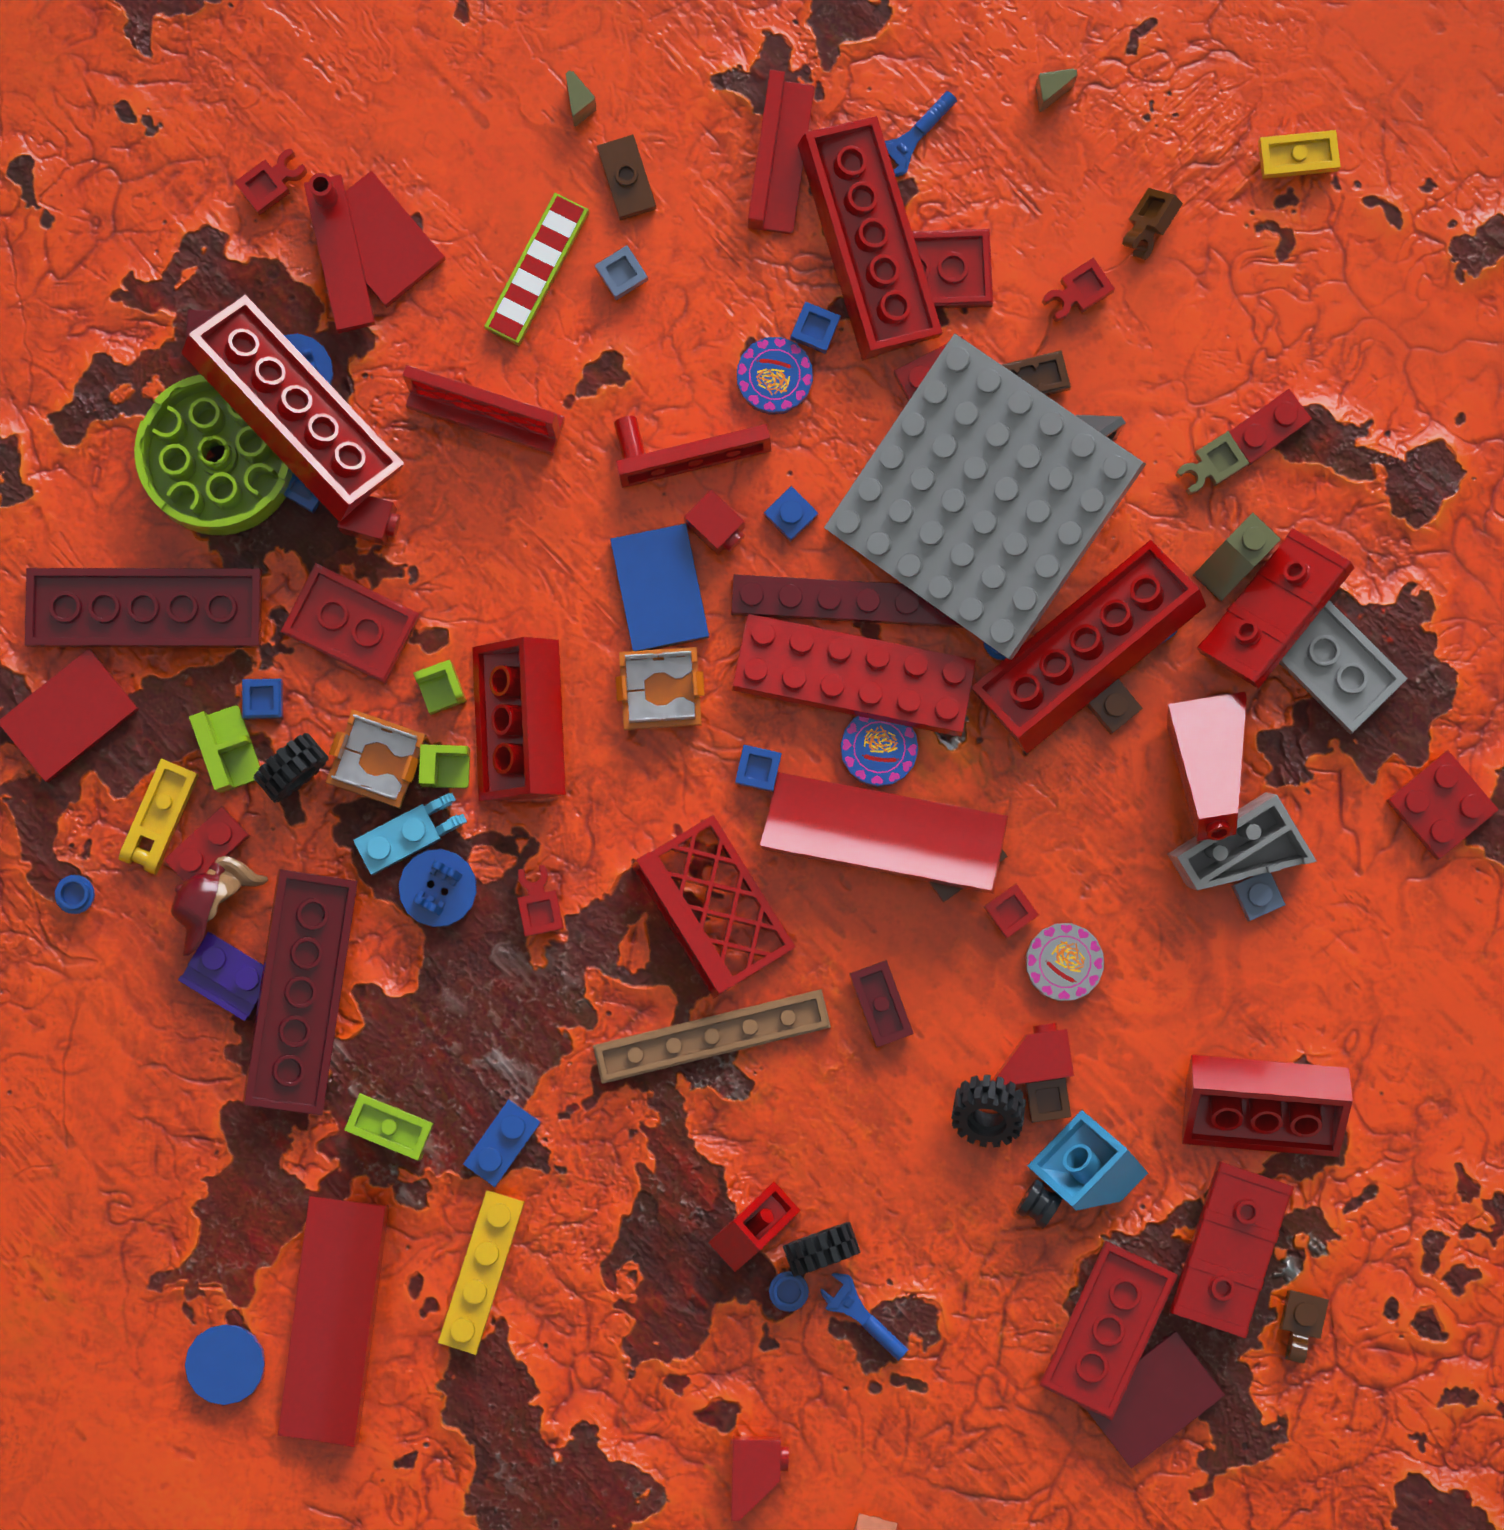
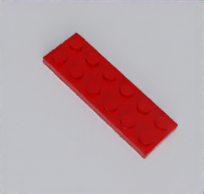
M748 614L732 691L961 737L976 660Z

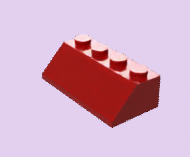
M520 637L472 647L479 801L541 799L566 795L559 640Z
M1191 1055L1185 1087L1182 1144L1339 1157L1353 1102L1349 1068Z

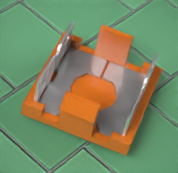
M697 647L619 652L621 676L615 677L617 701H622L624 731L702 726L700 696H705L703 672L698 671Z
M352 709L345 733L337 731L329 754L335 757L332 769L329 771L326 783L401 809L410 782L412 783L418 767L420 744H424L426 734Z

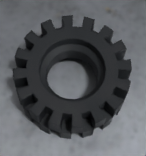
M304 733L297 736L294 741H289L284 748L281 747L277 750L274 756H270L266 760L267 763L259 767V771L254 774L255 777L253 778L274 803L280 802L284 797L285 799L289 797L293 791L299 790L304 783L309 782L311 777L316 775L320 771L319 769L325 766L329 758L309 733Z
M984 1075L983 1081H980L978 1076L971 1077L970 1083L965 1080L955 1093L951 1117L953 1119V1128H958L957 1134L961 1138L968 1135L967 1142L971 1144L975 1140H979L981 1147H987V1142H992L993 1148L1000 1147L1001 1140L1006 1145L1012 1143V1137L1017 1139L1023 1126L1026 1100L1023 1099L1021 1089L1015 1091L1016 1085L1011 1081L1004 1085V1078L999 1076L996 1081H991V1075ZM979 1109H990L998 1113L989 1114L982 1112Z
M850 1222L822 1230L783 1246L794 1277L824 1268L861 1252Z

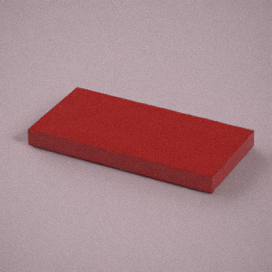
M1105 1241L1039 1386L1112 1421L1178 1275Z

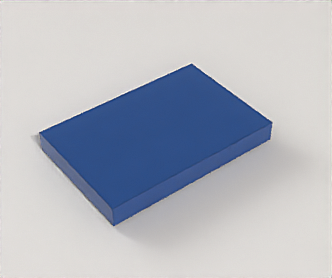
M686 523L611 538L633 651L652 650L709 638Z

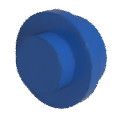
M69 875L63 878L55 889L57 905L63 911L70 914L85 912L91 907L95 899V890L92 883L80 875Z
M792 1271L782 1272L775 1276L769 1287V1296L772 1303L778 1309L788 1312L801 1308L807 1301L809 1294L805 1279L801 1275L794 1277Z

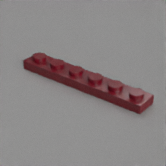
M737 574L733 576L731 615L748 616V614L762 617L963 628L959 623L904 584Z

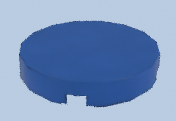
M224 1324L210 1327L198 1335L188 1349L185 1361L187 1380L195 1393L208 1402L221 1405L240 1402L254 1393L263 1380L265 1372L264 1349L256 1336L241 1326Z

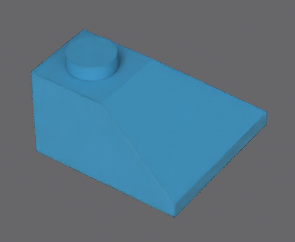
M1083 1110L1027 1165L1031 1171L1076 1211L1121 1202L1148 1174L1125 1146Z

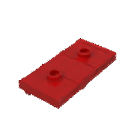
M1292 528L1285 540L1265 565H1262L1256 576L1236 601L1230 605L1227 612L1208 636L1198 645V651L1259 689L1355 569L1353 564L1345 557Z
M1217 1161L1172 1301L1170 1313L1243 1338L1247 1337L1250 1321L1264 1284L1265 1274L1275 1243H1277L1279 1237V1230L1294 1186Z

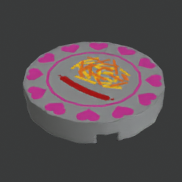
M1072 923L1054 924L1041 930L1030 942L1025 955L1026 971L1031 984L1043 996L1056 1001H1073L1089 994L1099 983L1104 970V956L1098 940L1087 929Z

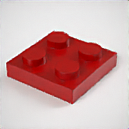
M1449 750L1442 753L1386 800L1436 860L1441 859L1499 810Z

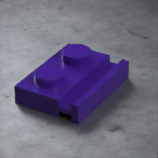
M208 932L178 981L240 1019L247 1021L251 1012L258 1004L264 965L211 932Z

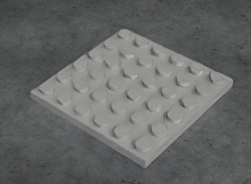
M954 333L824 528L996 651L1012 660L1137 479L1146 463Z

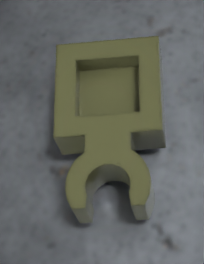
M1227 431L1194 453L1199 462L1198 464H1184L1175 475L1177 478L1185 473H1191L1195 476L1196 483L1186 490L1188 495H1192L1202 488L1205 479L1208 477L1216 486L1248 466L1249 462L1229 431Z

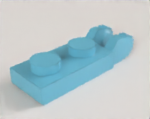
M453 793L443 795L425 806L421 804L354 839L353 841L370 874L375 875L442 840L441 836L467 823L465 816L461 814L447 819L446 822L435 828L429 816L451 806L456 800Z

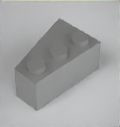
M1267 792L1238 809L1236 835L1228 836L1222 840L1207 839L1197 841L1195 836L1167 854L1186 886L1197 891L1263 873L1280 871L1281 869L1300 864L1317 862L1278 795Z

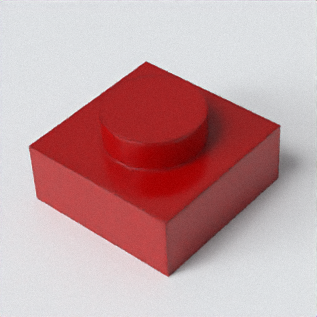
M1017 884L984 906V909L1005 938H1008L1039 916Z

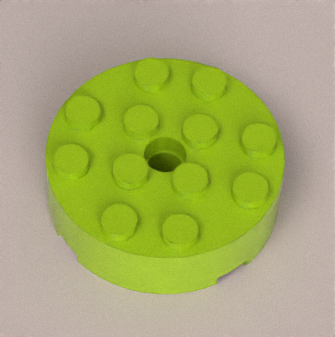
M195 375L176 382L154 400L155 403L147 412L144 420L140 422L134 447L135 464L145 491L170 519L198 533L229 535L257 526L279 508L286 498L284 493L288 488L293 472L202 375ZM224 446L225 450L221 459L215 463L206 460L208 452L213 447Z

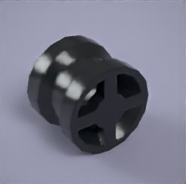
M1035 1179L1022 1198L1016 1213L1021 1216L1028 1215L1035 1219L1036 1225L1044 1229L1058 1209L1062 1198L1056 1192L1046 1190L1043 1182Z

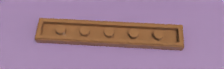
M822 989L596 1044L593 1045L601 1082L604 1084L831 1028Z

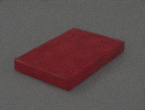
M1174 1330L1141 1356L1112 1421L1088 1409L1086 1410L1132 1469L1224 1397L1225 1394L1177 1331Z

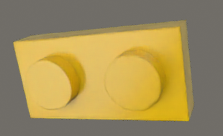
M1336 130L1260 137L1258 140L1262 179L1337 172L1341 167Z

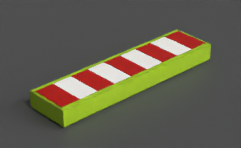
M557 193L553 194L484 326L485 330L520 346L589 214V209Z

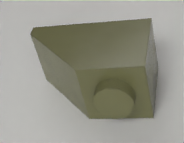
M1252 513L1193 576L1216 598L1222 601L1281 539Z

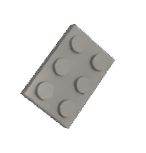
M1330 601L1327 602L1279 662L1349 734L1353 733L1408 679Z

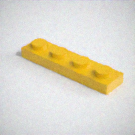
M486 1190L438 1341L439 1344L474 1355L477 1354L523 1210L524 1201Z

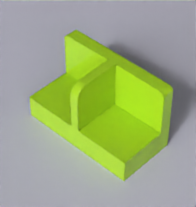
M235 705L209 715L203 711L189 716L214 790L221 794L254 782L255 779L253 777L259 771L260 764L240 708Z
M359 1093L344 1130L418 1161L423 1158V1150L434 1123Z

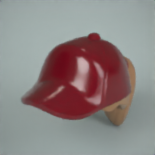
M222 856L218 857L211 864L206 873L194 875L188 878L182 885H177L171 913L186 928L183 956L190 955L200 946L206 932L207 922L215 917L218 905L236 893L241 886L256 887L265 884L268 881V877L254 873L244 863L232 857Z

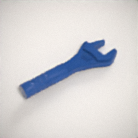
M946 91L910 131L897 139L885 141L889 156L897 164V167L894 169L895 177L903 176L907 173L911 156L918 142L957 102L956 97L949 91Z
M832 1273V1276L839 1280L843 1286L835 1297H832L821 1288L822 1296L828 1303L825 1309L844 1313L857 1320L878 1343L899 1361L909 1349L865 1309L857 1295L851 1276Z

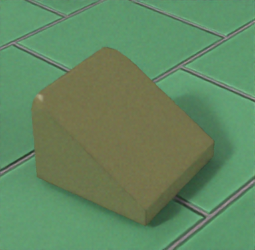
M1077 69L1040 73L1035 86L1040 112L1044 111L1074 87Z
M568 71L566 73L573 124L576 127L596 111L595 96L573 71Z

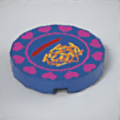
M768 337L751 344L742 354L737 366V387L743 398L753 409L768 415L785 414L793 410V408L797 407L808 397L813 383L812 364L806 352L795 342L782 337Z
M860 716L855 717L847 726L840 745L842 762L849 773L859 782L873 787L891 786L905 778L913 768L918 753L917 735L912 727Z

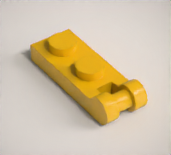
M160 759L120 851V861L127 864L135 862L144 866V871L154 875L158 873L163 863L165 852L199 774ZM143 836L154 840L150 851L139 847Z

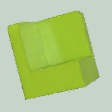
M450 659L413 673L430 715L467 702L454 665Z
M420 744L419 784L422 787L468 788L471 751L469 747Z

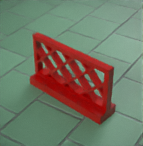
M406 365L403 378L410 392L406 403L407 409L550 455L554 454L565 421L564 416Z
M714 815L652 852L646 853L633 863L632 868L713 999L795 948L794 943ZM709 827L718 840L715 855L694 850L697 834ZM690 839L688 848L679 846ZM722 848L728 858L720 856ZM670 850L687 854L683 873L678 874L667 871L659 857ZM692 856L713 861L709 881L687 876ZM719 862L734 866L738 872L735 888L714 883ZM673 879L681 881L679 889L674 883ZM742 881L749 891L741 889ZM686 882L707 887L703 908L687 904L683 897ZM712 889L734 894L730 914L708 909ZM739 895L756 901L759 906L756 921L735 916ZM693 912L701 914L700 922L697 920ZM763 914L766 917L769 924L762 923ZM706 915L728 920L723 941L709 938L703 928ZM733 922L755 927L750 948L729 943ZM760 929L775 932L783 946L772 953L755 949ZM713 945L722 947L720 955ZM727 948L748 953L745 969L735 976L731 975L724 963ZM754 955L764 957L752 965Z

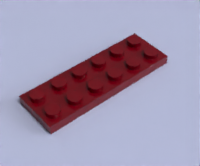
M26 568L25 646L261 648V569Z
M282 869L278 870L243 1105L323 1115L358 881Z

